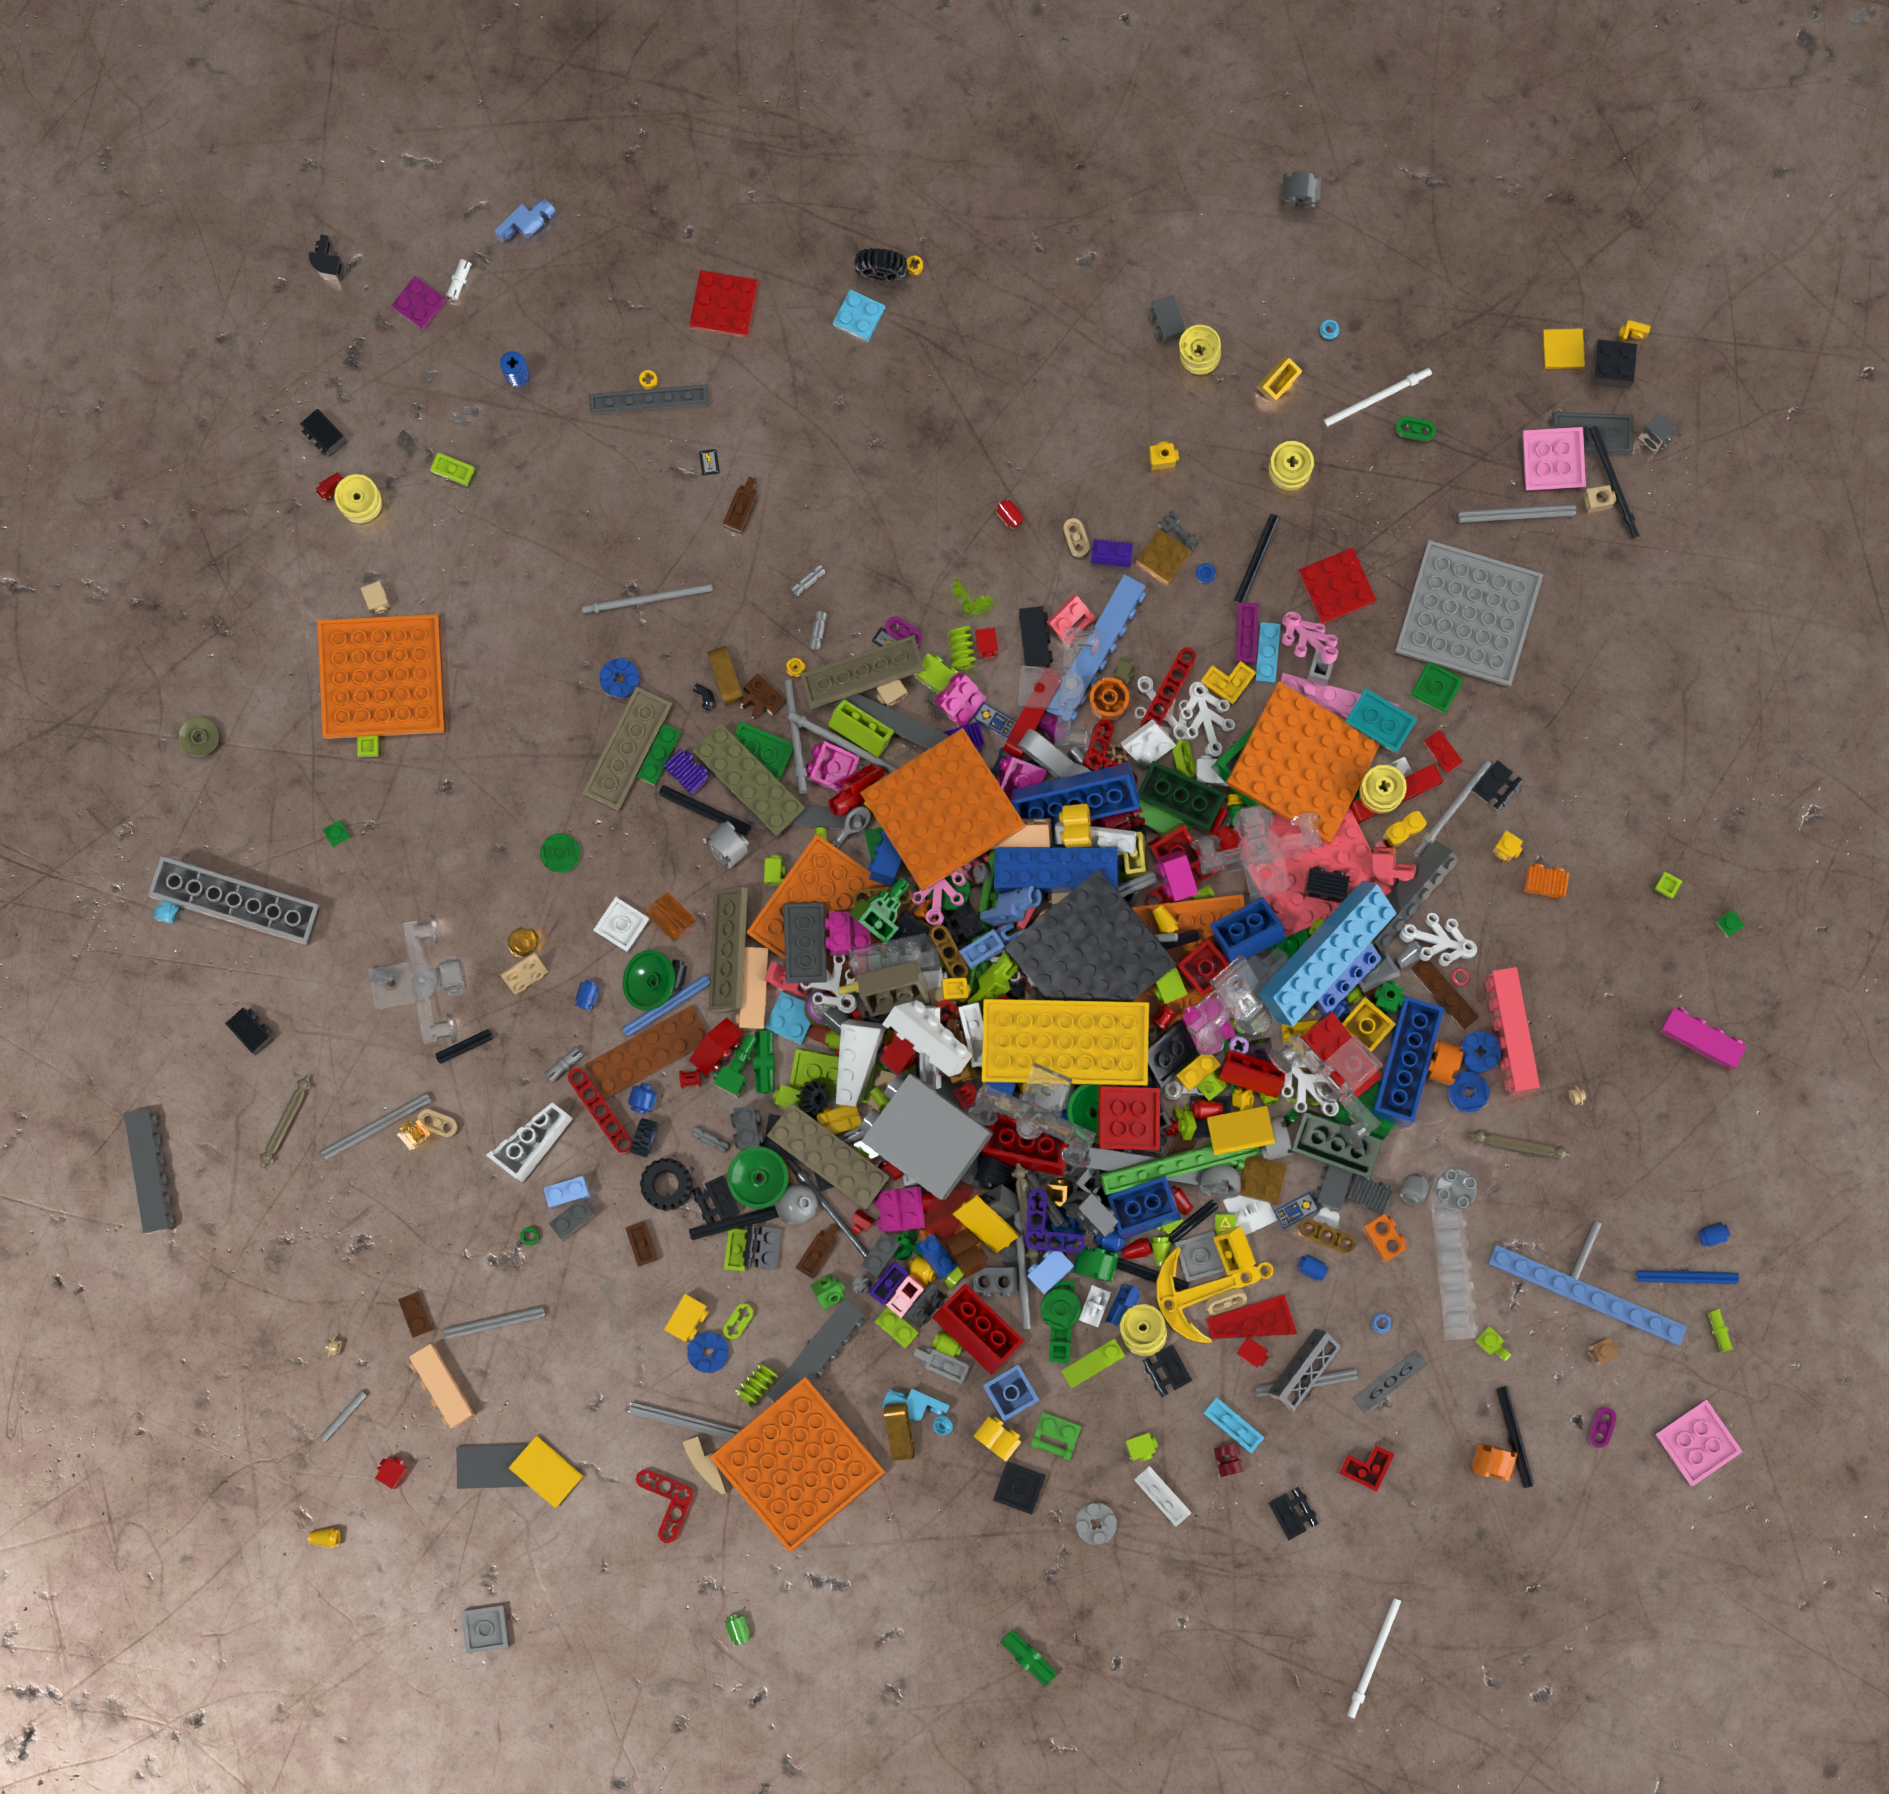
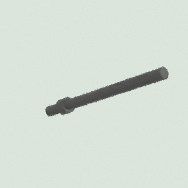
M794 1159L789 1160L787 1165L795 1173V1178L798 1182L811 1188L816 1195L818 1203L860 1255L863 1258L867 1257L869 1251L808 1178L809 1174L802 1170Z

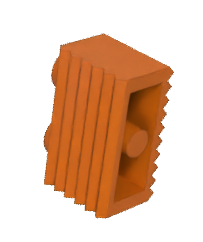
M1533 864L1527 868L1523 892L1558 899L1565 898L1569 873L1564 872L1565 869L1558 867L1545 869V866L1542 864Z

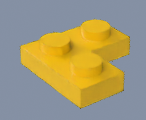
M1240 661L1228 677L1212 665L1200 682L1233 706L1256 675V672Z

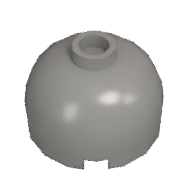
M1228 1163L1209 1167L1203 1172L1200 1182V1191L1210 1197L1212 1193L1220 1194L1219 1199H1231L1237 1197L1238 1193H1240V1175Z
M791 1184L787 1186L785 1193L777 1201L775 1208L778 1216L784 1222L801 1225L810 1221L815 1216L818 1201L811 1188L802 1184Z

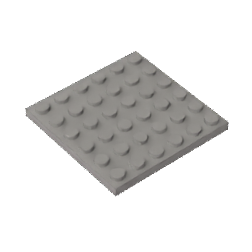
M1428 540L1395 653L1511 687L1544 574Z

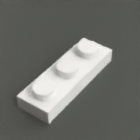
M975 1002L958 1007L967 1049L973 1055L970 1059L972 1067L982 1065L983 1020L979 1003Z
M1150 1466L1134 1479L1175 1526L1179 1525L1191 1514L1190 1510Z

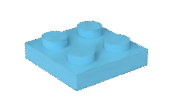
M850 289L833 321V326L868 342L885 310V305Z
M781 992L764 1028L802 1045L811 1026L804 1012L805 1002Z

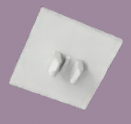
M1239 1195L1235 1198L1223 1200L1228 1213L1236 1214L1235 1227L1242 1225L1245 1236L1277 1221L1270 1203Z

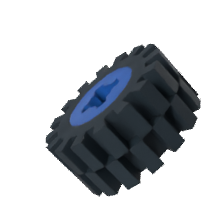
M641 1118L633 1137L630 1153L645 1158L648 1156L656 1135L657 1122Z

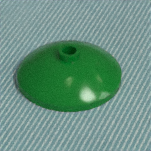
M656 950L641 951L629 961L625 968L622 980L624 995L628 1002L637 1009L645 1011L657 1009L668 1000L673 991L675 972L671 961L665 954Z
M1082 1084L1070 1096L1067 1104V1118L1072 1130L1080 1138L1088 1142L1098 1143V1087H1114L1113 1085ZM1091 1109H1094L1096 1112L1094 1117L1090 1114Z
M766 1147L749 1148L741 1151L732 1160L727 1173V1182L731 1194L739 1203L750 1208H765L775 1204L785 1193L789 1181L788 1169L782 1157ZM758 1174H762L764 1176V1179L761 1182L757 1180Z

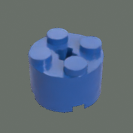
M1484 1031L1473 1032L1466 1036L1459 1044V1046L1463 1047L1462 1050L1460 1049L1463 1052L1461 1066L1467 1072H1474L1477 1075L1484 1074L1499 1062L1501 1056L1500 1044L1497 1038L1490 1033ZM1477 1049H1480V1052H1483V1055H1481L1480 1057H1478V1054L1474 1052Z

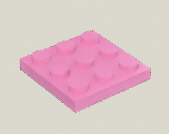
M1583 427L1522 431L1525 491L1586 487Z
M1707 1399L1655 1433V1436L1690 1487L1743 1452Z

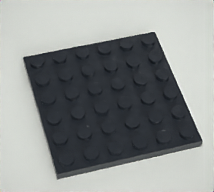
M1100 869L1004 947L1049 1001L1132 1002L1178 964Z

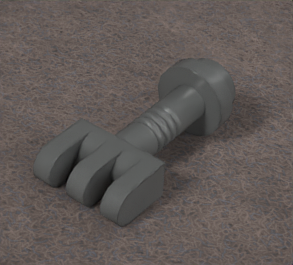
M1172 510L1168 513L1173 518L1172 520L1168 516L1163 518L1167 525L1161 521L1157 524L1166 534L1171 530L1177 533L1186 541L1184 546L1193 550L1200 542L1196 534L1191 536L1178 525L1181 517Z

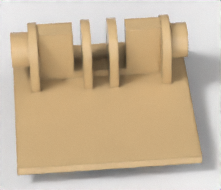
M534 952L502 973L501 977L515 995L526 989L527 986L536 980L541 979L548 971Z

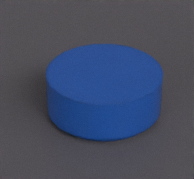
M1203 563L1198 566L1196 579L1200 583L1209 584L1215 579L1216 570L1211 564Z

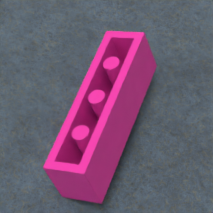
M1677 1007V1009L1673 1008L1669 1011L1659 1032L1730 1070L1737 1067L1746 1049V1046L1742 1044L1743 1041L1736 1037L1730 1038L1724 1035L1725 1032L1717 1027L1711 1028L1707 1026V1022L1701 1018L1695 1017L1694 1019L1688 1016V1012L1682 1008Z

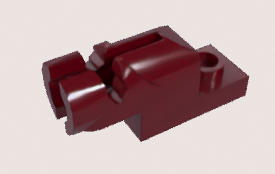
M1140 807L1137 810L1090 820V826L1129 830L1132 829L1131 827L1145 823V818L1139 816V814L1143 813Z

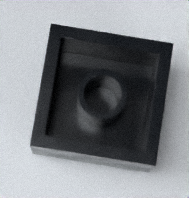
M1597 340L1593 350L1590 385L1630 389L1634 382L1637 344Z

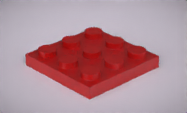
M700 270L689 327L748 338L758 280Z
M1353 547L1300 568L1297 571L1321 624L1335 620L1377 601Z
M1098 1087V1149L1160 1150V1088Z

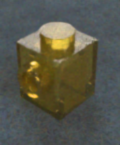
M408 1120L400 1127L402 1131L397 1134L409 1150L416 1149L431 1136L419 1120L412 1122Z

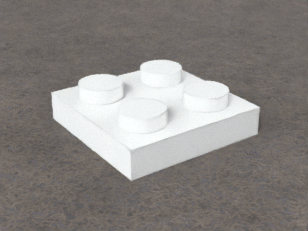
M1153 719L1121 742L1122 747L1144 769L1151 765L1152 761H1156L1176 746L1174 740Z
M615 897L593 931L628 953L650 918Z

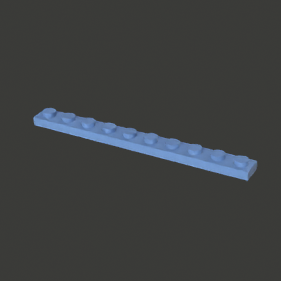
M1498 1245L1494 1246L1488 1261L1490 1266L1677 1346H1680L1687 1326Z

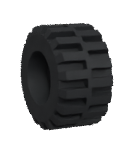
M660 1158V1160H654L652 1164L645 1167L646 1170L641 1174L640 1190L644 1199L651 1206L664 1211L675 1210L677 1207L683 1206L684 1202L690 1198L689 1195L690 1192L692 1193L693 1182L689 1171L681 1162L672 1158ZM666 1172L674 1174L678 1180V1188L675 1193L670 1196L659 1195L654 1187L656 1178Z

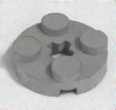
M1091 1503L1086 1505L1076 1516L1075 1525L1077 1533L1086 1543L1101 1545L1108 1542L1116 1532L1117 1519L1113 1511L1104 1504ZM1099 1518L1102 1526L1100 1529L1095 1528L1093 1530L1090 1521Z

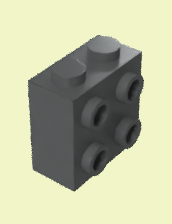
M754 1105L733 1108L734 1114H730L731 1124L733 1128H736L737 1133L733 1134L734 1146L739 1148L740 1152L749 1148L761 1147L764 1144V1136L762 1130L758 1129V1125L762 1124L759 1110H756Z
M1075 1190L1062 1204L1066 1209V1215L1070 1219L1076 1220L1080 1224L1078 1226L1080 1230L1087 1235L1108 1236L1114 1231L1115 1225L1119 1222L1114 1217L1115 1213L1109 1207H1105L1101 1203V1198L1094 1192L1089 1193Z

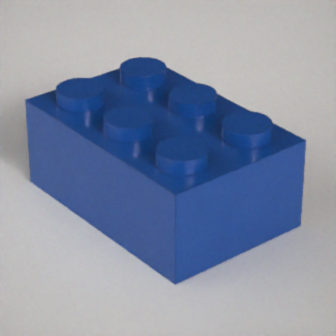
M1264 897L1210 924L1213 939L1231 966L1286 939L1282 923Z
M1166 1176L1107 1196L1111 1210L1115 1213L1114 1217L1119 1221L1116 1225L1123 1239L1181 1220L1170 1183Z

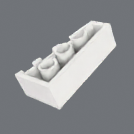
M918 1000L894 1006L882 1024L887 1029L890 1026L898 1032L896 1036L901 1040L906 1038L914 1044L913 1049L915 1051L927 1054L929 1056L928 1061L949 1077L961 1073L973 1056L967 1047L960 1043L953 1033L946 1029L939 1019L932 1015L925 1005Z
M552 1102L534 1116L529 1123L519 1128L509 1139H505L500 1143V1146L490 1151L486 1156L523 1183L573 1118Z

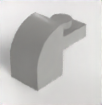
M1315 650L1307 681L1326 686L1333 663H1324L1318 650Z

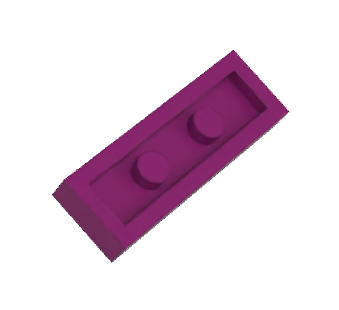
M1238 603L1235 663L1240 661L1242 663H1256L1258 603Z

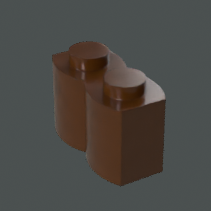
M965 1229L945 1240L950 1254L965 1279L987 1267V1255L983 1249L979 1250L976 1246L978 1240L973 1232L969 1233Z

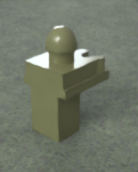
M1122 656L1113 672V677L1121 680L1124 685L1128 684L1131 678L1134 677L1136 668L1132 666L1133 659Z

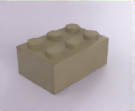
M917 961L905 962L904 964L857 975L859 996L871 1017L889 1013L894 1006L918 1000L923 1004L930 1002L927 981Z

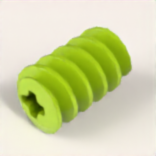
M971 626L958 627L947 633L948 638H950L948 644L952 646L949 649V652L952 654L950 659L953 661L951 667L956 670H971L977 667V665L971 664V662L976 660L975 657H970V654L975 653L974 649H969L970 646L974 645V642L968 641V639L973 637L972 634H967V631L972 629Z
M760 1363L757 1364L760 1371L752 1370L754 1378L747 1376L746 1378L749 1383L741 1382L743 1390L735 1389L737 1395L752 1409L751 1402L759 1403L756 1396L764 1397L762 1389L770 1390L767 1383L774 1385L773 1377L780 1379L767 1365Z

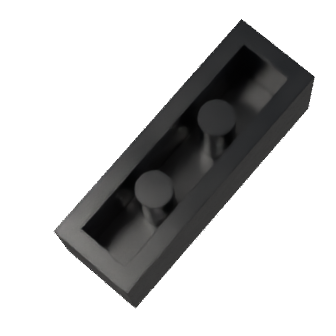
M1043 606L1019 609L1025 671L1043 670L1046 667L1049 668L1050 663L1053 662L1052 650L1048 651L1047 643H1051L1050 632L1045 629L1048 614L1043 612Z

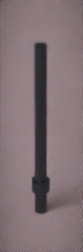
M1596 426L1591 427L1589 431L1611 487L1615 492L1623 515V523L1627 525L1632 539L1637 538L1640 535L1634 523L1636 521L1633 513H1630Z

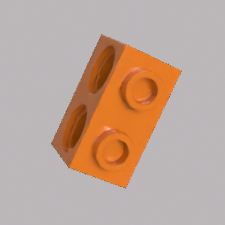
M1383 1214L1362 1228L1384 1263L1407 1249L1405 1246L1407 1242L1404 1236L1396 1232L1394 1229L1396 1227L1395 1222L1391 1216L1387 1217L1386 1214ZM1377 1223L1385 1225L1386 1231L1384 1234H1379L1376 1231ZM1390 1240L1394 1241L1397 1245V1249L1394 1252L1387 1249L1386 1245Z

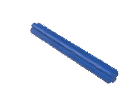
M1639 1270L1636 1272V1280L1638 1282L1737 1284L1739 1282V1274L1732 1272Z

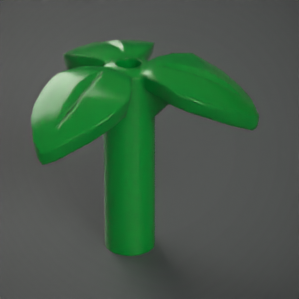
M915 1229L904 1231V1236L897 1235L896 1241L903 1246L898 1248L894 1258L899 1260L907 1259L911 1256L912 1250H914L917 1256H921V1253L915 1247L921 1243H915L918 1238Z

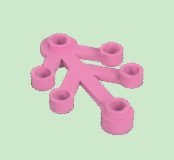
M1293 611L1287 612L1283 616L1282 623L1286 627V633L1283 634L1282 643L1287 646L1293 645L1295 640L1293 635L1294 629L1300 634L1298 645H1296L1294 650L1296 656H1306V642L1308 641L1321 653L1324 663L1331 664L1336 660L1338 650L1335 646L1337 645L1338 638L1332 634H1324L1325 625L1303 621L1301 616ZM1318 640L1325 641V645L1327 646H1324Z
M956 870L950 874L957 886L965 884L966 878L962 873H958ZM961 876L962 880L956 882V879ZM944 878L923 892L920 890L912 895V901L916 905H921L925 902V897L934 890L932 909L926 914V920L932 926L941 925L944 920L941 912L942 889L950 896L951 902L954 905L960 906L964 903V897L956 892ZM921 896V900L917 902L916 897ZM960 896V900L955 902V898ZM939 916L938 921L934 922L933 918Z

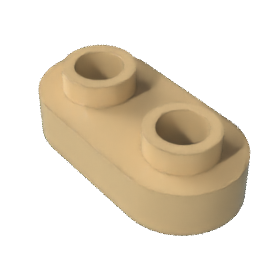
M1076 518L1068 519L1064 524L1063 532L1069 550L1077 558L1085 557L1089 552L1090 544L1083 524ZM1075 527L1077 531L1072 533L1069 529ZM1080 545L1083 547V550L1078 551L1076 547Z
M430 1109L421 1111L417 1118L421 1128L445 1138L454 1136L458 1129L454 1119ZM427 1117H432V1122L430 1124H426L425 1119ZM446 1124L451 1125V1129L449 1131L444 1130V1126Z
M1234 1288L1210 1297L1206 1302V1308L1210 1315L1217 1316L1243 1307L1247 1302V1297L1242 1289Z

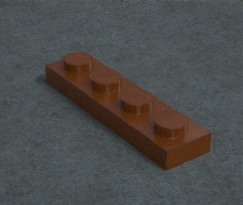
M1421 959L1409 969L1463 1031L1479 1018L1477 1013L1430 960L1423 961Z

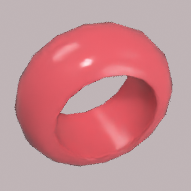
M1457 968L1452 972L1451 978L1455 985L1465 986L1470 981V974L1464 968ZM1457 972H1463L1466 975L1465 982H1458L1455 975Z

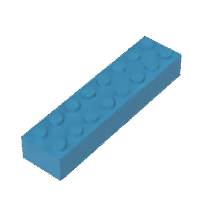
M1361 881L1258 993L1278 1023L1293 1027L1397 914L1378 884Z

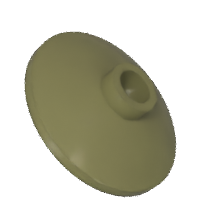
M191 718L180 728L178 735L179 744L191 756H205L211 753L218 744V729L207 718ZM203 735V740L197 741V737Z

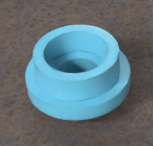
M1326 320L1320 326V334L1325 339H1334L1339 334V325L1334 320ZM1326 328H1332L1333 332L1328 333Z
M939 1415L934 1419L933 1430L938 1435H947L952 1431L953 1425L949 1418Z

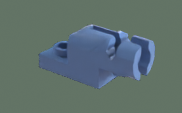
M544 198L530 207V211L521 204L494 230L495 235L503 242L505 239H510L514 235L515 230H517L526 239L530 238L545 225L543 218L550 220L556 214L555 209Z
M1028 886L1004 892L998 896L996 908H990V910L981 912L980 920L991 926L1024 920L1026 910L1040 905L1042 899L1041 891L1034 889V886Z
M1011 922L996 931L993 929L959 951L970 970L983 961H988L1005 951L1004 947L1019 936L1018 931L1009 937L1006 936L1014 931L1015 926Z

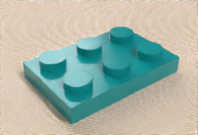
M1365 688L1345 723L1396 754L1417 721V718Z

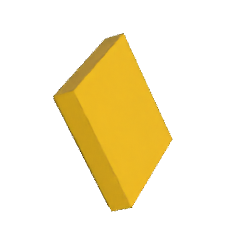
M1583 329L1543 330L1544 369H1584Z

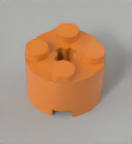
M1105 677L1092 686L1089 695V707L1092 714L1098 719L1109 721L1120 719L1125 714L1129 705V691L1121 680L1114 677ZM1107 696H1111V697H1112V698H1111V700H1112L1111 703H1109V702L1106 701Z
M1436 1040L1426 1076L1427 1079L1452 1086L1455 1078H1452L1456 1071H1459L1463 1052L1460 1049L1462 1050L1463 1047Z
M1477 1443L1471 1467L1473 1468L1472 1472L1485 1477H1490V1474H1492L1493 1477L1499 1480L1510 1482V1478L1513 1476L1517 1452H1508L1500 1447Z

